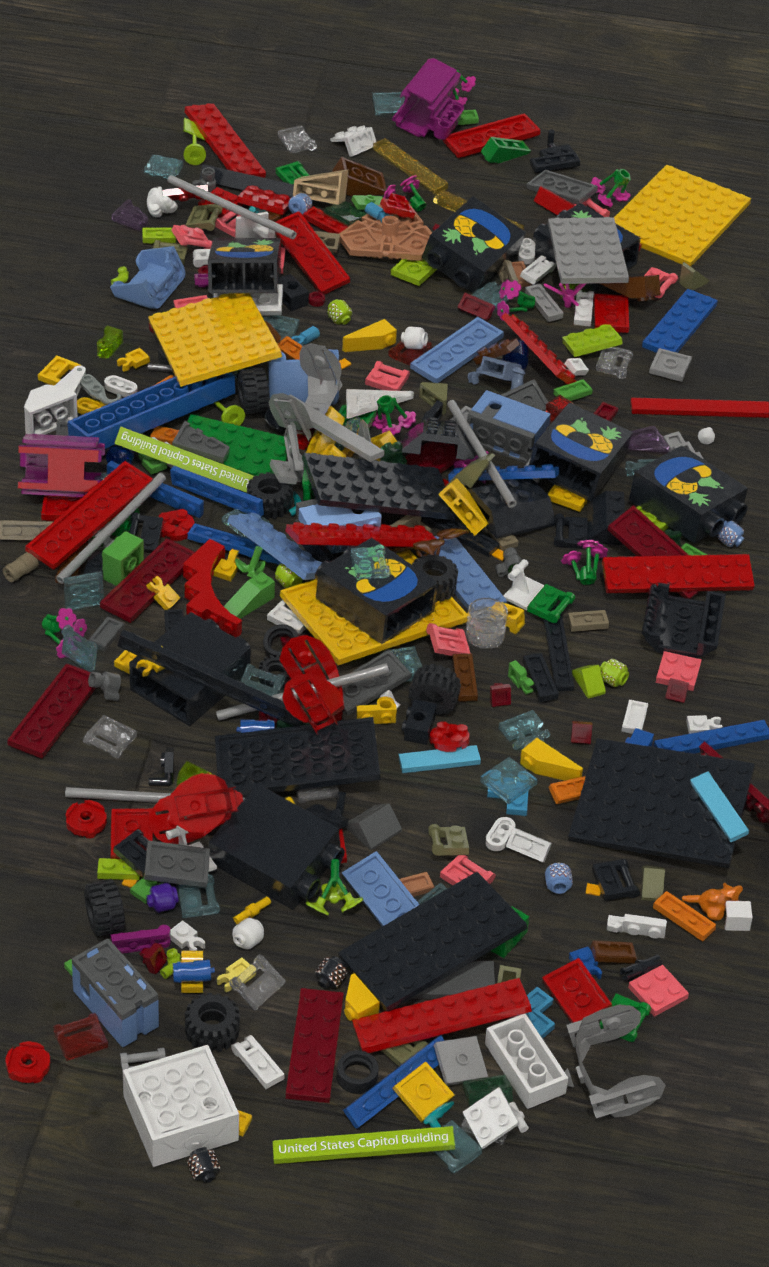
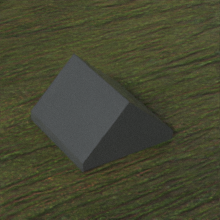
M390 803L374 805L350 820L348 826L345 827L371 851L402 832V828Z

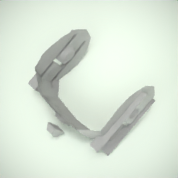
M310 343L302 346L299 353L301 367L308 375V397L305 403L325 415L337 391L342 387L340 380L341 364L336 356L326 349L325 346ZM284 393L272 394L269 406L279 426L287 428V425L293 421L296 430L303 431H296V433L306 435L309 441L312 436L309 429L313 427L305 406L296 398Z
M362 419L359 424L358 435L371 442L368 424ZM292 421L287 425L284 440L288 462L298 478L297 482H301L305 466L302 461V455L299 453L296 427Z
M619 1004L599 1010L583 1018L581 1021L567 1025L573 1047L576 1046L579 1062L576 1070L580 1082L586 1084L590 1093L589 1098L596 1118L608 1114L613 1117L632 1115L660 1099L665 1088V1084L660 1077L641 1075L628 1078L611 1089L605 1090L592 1085L582 1063L591 1045L624 1036L640 1023L641 1013L633 1006ZM599 1019L602 1020L604 1029L600 1028ZM567 1068V1070L565 1071V1074L568 1077L567 1086L574 1087L569 1070ZM625 1094L628 1100L627 1104H625L623 1095Z

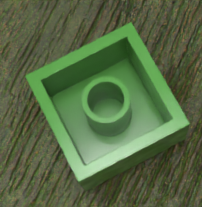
M125 531L110 546L106 547L102 552L103 579L117 586L144 560V540Z

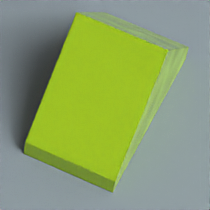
M587 665L572 670L573 677L588 699L606 693L599 665Z

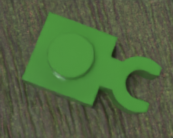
M138 453V458L142 460V465L151 475L167 468V463Z
M516 660L510 662L508 677L518 688H522L525 694L533 692L530 686L534 685L532 679L527 678L525 668Z

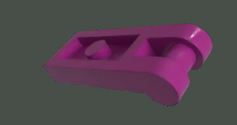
M161 925L158 929L112 934L111 942L122 954L142 951L145 947L150 949L154 943L162 944L163 948H167L171 944V929L168 925Z

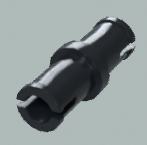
M655 954L644 960H636L634 964L621 968L620 975L628 973L622 977L624 981L639 975L642 976L663 965L662 960L654 963L661 957Z

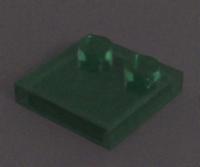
M345 201L339 205L334 204L324 208L323 213L347 227L357 220L362 222V217L366 215L365 212L357 210V208L351 206V203Z

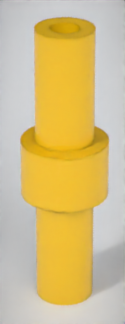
M266 896L257 903H251L245 907L243 912L233 917L234 922L239 924L246 918H253L258 915L261 909L271 904L270 898Z

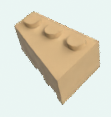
M348 170L300 177L294 180L293 196L304 193L311 200L339 205L345 202Z

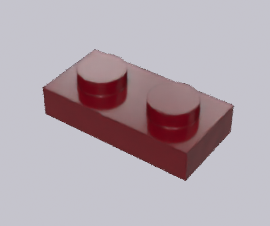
M464 293L457 308L488 322L495 306Z

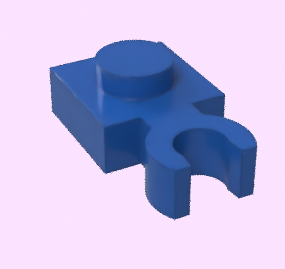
M588 946L569 953L571 962L580 958L590 974L596 975L598 979H601L602 971L597 967L598 962L594 961L593 953Z

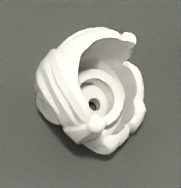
M161 186L152 188L148 193L147 208L152 216L159 218L162 216V213H174L177 210V203L168 196H163Z

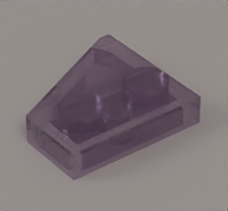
M128 199L111 215V220L140 231L148 223V216L142 213L138 207H134L132 201Z
M655 426L632 431L633 434L628 446L630 450L669 452V445Z

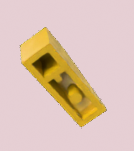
M383 319L344 336L342 350L344 352L384 349L396 343L397 329Z
M457 478L438 494L474 536L489 524L470 492Z
M538 738L521 750L520 764L535 774L564 781L582 777V767Z

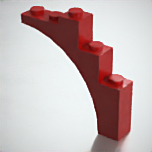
M209 539L183 563V577L188 580L185 583V598L190 601L186 605V615L192 612L204 620L211 619L217 623L221 630L234 637H239L242 634V620L231 614L219 602L211 585L216 566L221 559H225V546Z

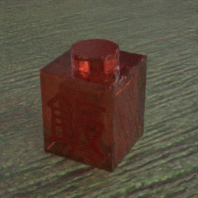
M559 395L547 403L545 412L551 414L550 421L553 422L567 404H573V402Z

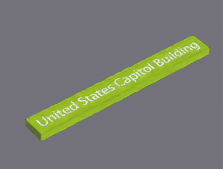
M120 427L114 443L246 493L248 481L254 477L251 474Z
M453 1126L273 1140L274 1164L455 1150Z

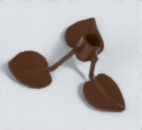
M457 528L445 529L436 534L439 537L438 539L418 541L413 544V547L387 546L386 548L393 551L413 548L416 550L419 558L422 556L420 550L431 555H435L434 552L436 551V554L439 555L440 547L445 544L444 539L456 538L465 533L469 534V531Z

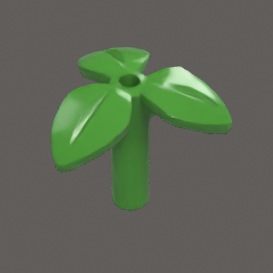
M260 546L255 547L249 565L236 558V566L242 572H249L247 576L251 578L263 572L265 561H259L263 549Z

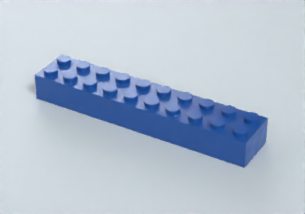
M229 372L180 387L176 377L170 378L67 421L68 436L99 437L98 443H105V448H109L115 445L120 427L141 434L235 394V375Z

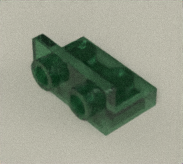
M506 1075L463 1081V1090L468 1098L469 1107L498 1087L501 1088L508 1103L513 1102L512 1085Z

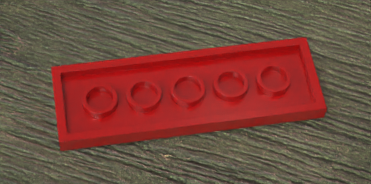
M524 113L452 133L443 142L457 158L481 152L490 137L524 140L540 135L541 130Z
M300 211L276 221V223L296 231L295 239H290L275 232L277 238H281V243L318 292L326 294L350 283L348 274Z
M506 312L501 316L555 376L567 384L577 382L574 379L576 375L569 369L567 370L565 368L566 365L561 360L557 361V355L550 349L548 351V346L542 340H538L539 336L534 331H530L528 329L529 326L523 320L521 321L514 314L510 316Z

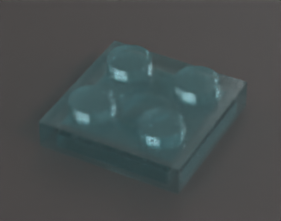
M102 572L64 578L65 608L74 610L100 605V601L104 598Z
M510 757L484 773L480 778L481 783L507 804H510L536 786L538 781L537 778Z

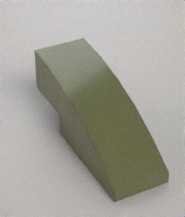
M491 453L471 462L451 479L447 486L457 478L464 487L467 485L472 488L495 455Z

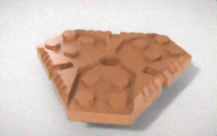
M417 213L413 219L408 217L402 218L399 215L392 214L393 216H385L382 219V223L380 220L366 214L362 217V222L357 220L339 234L341 244L353 256L380 259L389 257V259L421 261L432 232L426 225L423 226L424 222Z

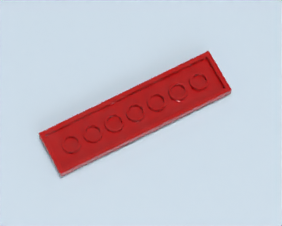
M208 103L206 105L185 107V114L195 123L206 142L228 170L263 178L266 177V171L214 104Z
M124 461L25 546L26 552L32 554L54 570L119 514L153 478Z
M295 522L293 525L286 524L285 531L297 544L358 546L372 537L383 546L413 547L415 542L437 539L421 525H415L414 527L405 525L391 527L382 524L380 527L371 524H363V526L346 524V526H340L335 523H329L328 525L319 523L304 525L303 523Z
M749 554L603 557L602 559L606 593L649 592L652 584L658 586V583L670 584L669 592L753 590L755 587Z
M520 978L405 1006L389 1012L385 1011L361 1017L360 1019L352 1020L361 1051L372 1053L532 1012Z

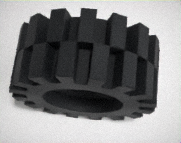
M276 654V657L270 655V658L266 656L264 661H260L258 676L260 683H264L263 686L265 688L269 686L270 690H273V687L276 690H279V687L284 689L285 684L292 678L287 674L280 662V655ZM272 671H280V672H282V673H280V674H273V673H271V672H272Z

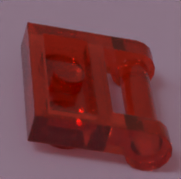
M400 341L388 351V355L392 359L410 365L411 362L432 349V343L427 342V345L421 350L406 349L401 353L400 351L404 348V343Z
M96 1013L89 1014L87 1018L62 1026L60 1024L53 1026L54 1034L66 1061L108 1048V1041L99 1024ZM90 1025L92 1027V1029L86 1031H82L67 1037L64 1036V1034L68 1032H72Z

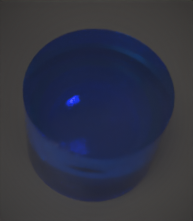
M518 340L520 344L510 353L502 355V360L520 364L522 366L521 369L524 370L528 365L529 347L525 342Z

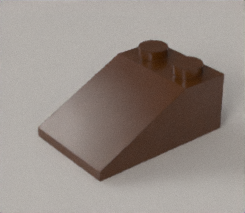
M344 157L340 158L332 172L348 170L346 195H384L387 190L382 172Z
M659 275L629 277L628 283H600L629 298H637V301L655 299V296L661 295Z

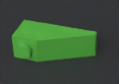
M263 572L249 579L224 607L239 619L243 618L275 598V581Z

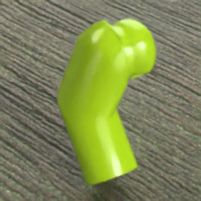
M125 266L118 268V277L112 279L111 284L115 281H122L123 283L128 281L129 271H127Z
M175 948L169 949L166 953L168 965L160 970V974L164 979L173 974V963L181 962V955Z

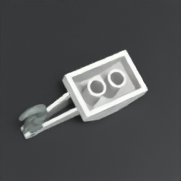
M76 366L55 386L44 385L31 390L24 406L26 434L45 435L56 430L57 422H67L77 418V396L81 387L92 398L99 399L105 405L120 400L121 395L117 393L116 399H108L104 387L92 375L86 374L85 367Z

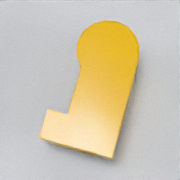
M496 602L486 614L492 623L507 626L510 628V632L517 634L525 625L524 610L507 603Z

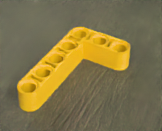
M332 406L328 407L325 415L343 425L345 417ZM317 429L315 430L306 453L346 457L334 445L335 440Z

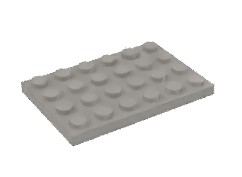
M572 217L548 219V227L561 284L628 283L629 275L614 218Z

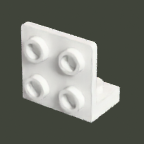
M365 125L350 127L347 129V132H338L335 134V137L330 139L331 142L345 141L349 156L357 155L377 146L372 127L365 128Z

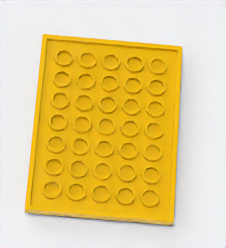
M666 165L614 217L616 224L641 238V248L677 263L683 264L685 262L692 266L749 206L751 198L706 181L701 177H696L688 172L676 169L673 166Z
M249 293L221 294L215 298H207L198 303H189L184 307L172 308L169 311L155 313L153 316L148 317L150 325L180 387L282 357L279 346Z
M410 550L396 553L411 565L417 558ZM316 579L280 590V597L314 638L321 640L329 649L337 665L427 636L429 634H427L426 629L429 623L436 624L439 627L451 628L469 621V615L451 596L448 600L444 599L442 602H435L434 612L381 644L316 599Z

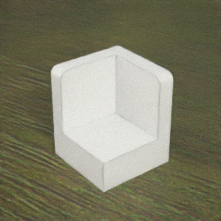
M726 901L727 917L725 930L750 931L753 918L751 901Z

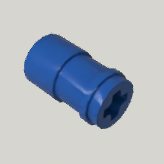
M240 720V727H237L236 730L243 733L275 729V723L270 720Z
M210 959L173 963L174 982L178 983L211 981V973H215V968H210Z

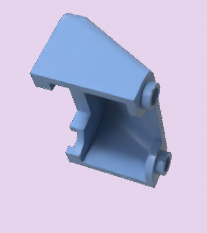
M174 246L142 250L136 258V265L140 271L126 284L122 281H115L110 288L114 296L119 299L149 309H157L162 306L185 277V269Z
M329 349L339 361L338 350ZM281 352L282 357L268 361L267 365L270 398L272 394L284 393L292 395L305 403L308 397V375L302 369L300 360H286V355ZM337 391L331 405L339 401V391Z

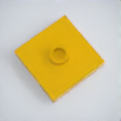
M424 1062L392 1088L421 1123L431 1112L454 1097V1093L427 1062Z

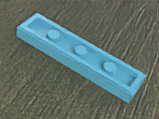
M477 745L467 746L464 749L458 747L455 752L429 750L399 754L398 757L402 773L480 765L481 763Z
M705 772L690 780L692 787L730 842L749 834L748 828L709 772Z

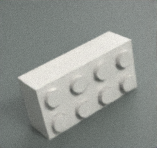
M526 1014L487 1028L485 1045L527 1109L566 1094L568 1077Z

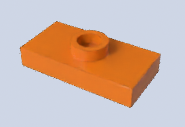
M157 426L154 428L150 438L155 437L161 442H168L172 445L179 430Z
M585 776L550 784L548 788L556 804L578 800Z

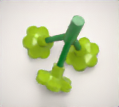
M332 859L331 878L328 884L322 885V896H319L315 903L307 901L306 904L329 915V912L324 908L326 900L335 904L339 900L345 899L346 903L341 908V911L344 912L363 901V897L353 898L351 893L347 892L345 885L339 878V860Z

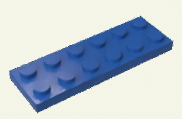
M687 289L645 338L642 347L656 353L659 348L678 353L717 306L718 300Z

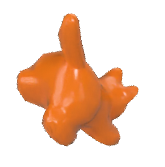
M723 883V889H709L701 895L683 896L682 900L688 903H699L707 917L717 921L721 920L724 916L726 901H739L738 897L743 887L741 885L732 887Z

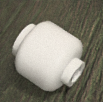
M407 327L405 332H402L401 342L404 343L407 349L421 350L427 345L428 334L423 328Z
M246 918L233 928V941L243 949H251L262 941L264 928L258 920Z

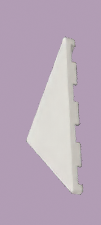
M347 389V418L378 410L377 400L384 395L396 398L397 403L413 399L414 392Z

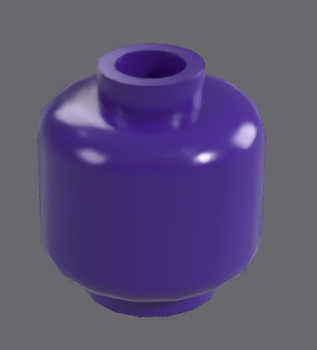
M169 883L152 886L149 895H146L149 908L153 907L157 913L172 910L175 908L176 903L179 902L175 886L172 887Z

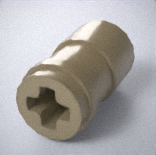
M26 552L12 563L7 564L3 568V574L9 582H14L39 566V562L32 554Z

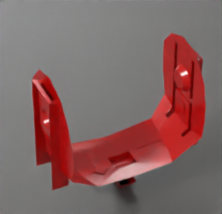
M303 635L291 638L282 648L280 662L287 674L292 678L285 684L282 699L286 709L297 719L311 724L317 734V730L334 722L337 724V721L342 719V710L345 708L342 686L335 687L327 681L318 663L304 669L305 674L302 673L288 648H291L303 669L317 662L305 640H308L329 679L339 677L337 666L329 649L321 640ZM311 684L314 685V687H315V689H316V691H317L318 693H315V691H314V689L312 688ZM291 688H294L295 692L297 693L305 708L311 707L307 709V712L311 717V722L308 716L306 715L305 711L303 710L302 706L300 705L299 701L297 700L296 696L294 695L293 691L291 690ZM327 720V722H325V723H323V724H321V725H317V723H321V722Z
M200 773L180 783L171 795L160 799L150 810L149 827L158 840L164 843L179 844L178 836L168 840L166 834L159 833L160 831L172 830L179 826L189 832L185 834L186 842L190 843L204 837L217 826L226 822L227 819H230L232 812L239 811L237 808L243 802V796L240 792L233 790L235 787L228 788L225 780L220 777ZM169 811V813L156 815V812Z

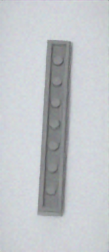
M297 399L305 406L313 428L369 462L384 456V450Z

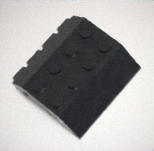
M429 417L404 434L402 452L420 454L422 440L457 444L456 459L467 460L468 457V459L473 460L475 458V450L459 424L454 420L441 422L437 418Z
M533 479L504 481L517 502L513 508L508 507L495 484L468 489L473 499L490 516L489 524H487L486 528L496 539L555 526L556 524L550 497Z
M658 583V586L652 584L649 590L642 627V634L645 636V640L658 653L666 651L693 658H699L716 650L726 594L707 591L706 601H699L668 595L670 584Z

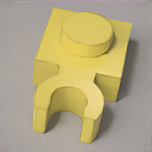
M240 958L226 968V974L218 976L217 985L226 982L224 991L229 992L235 983L242 986L256 976V969L246 960Z

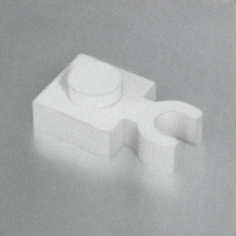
M706 715L687 716L686 720L689 734L723 727L720 725V717H713L707 720Z
M183 920L171 929V941L181 949L186 946L189 947V951H197L195 946H200L202 949L205 948V941L197 937V931Z

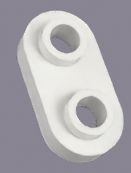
M524 238L518 251V260L524 261V264H531L535 260V242L529 238Z
M111 375L104 380L105 389L114 394L120 393L122 397H127L137 393L136 383L127 379Z
M501 817L496 820L486 835V846L488 849L501 851L505 848L512 829L515 828V822L511 818Z

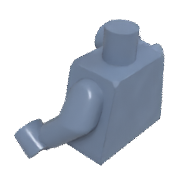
M483 356L481 366L476 369V372L468 373L469 383L477 384L479 383L478 376L485 374L511 381L512 390L524 384L523 376L525 372L521 369L522 366L520 364Z

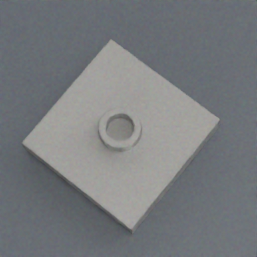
M659 348L649 373L682 382L692 357Z
M476 1036L441 1041L434 1044L444 1083L447 1086L486 1080L488 1078Z

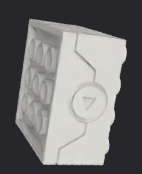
M208 1045L123 1070L124 1099L153 1167L190 1156L192 1151L201 1147L213 1149L239 1140V1113Z

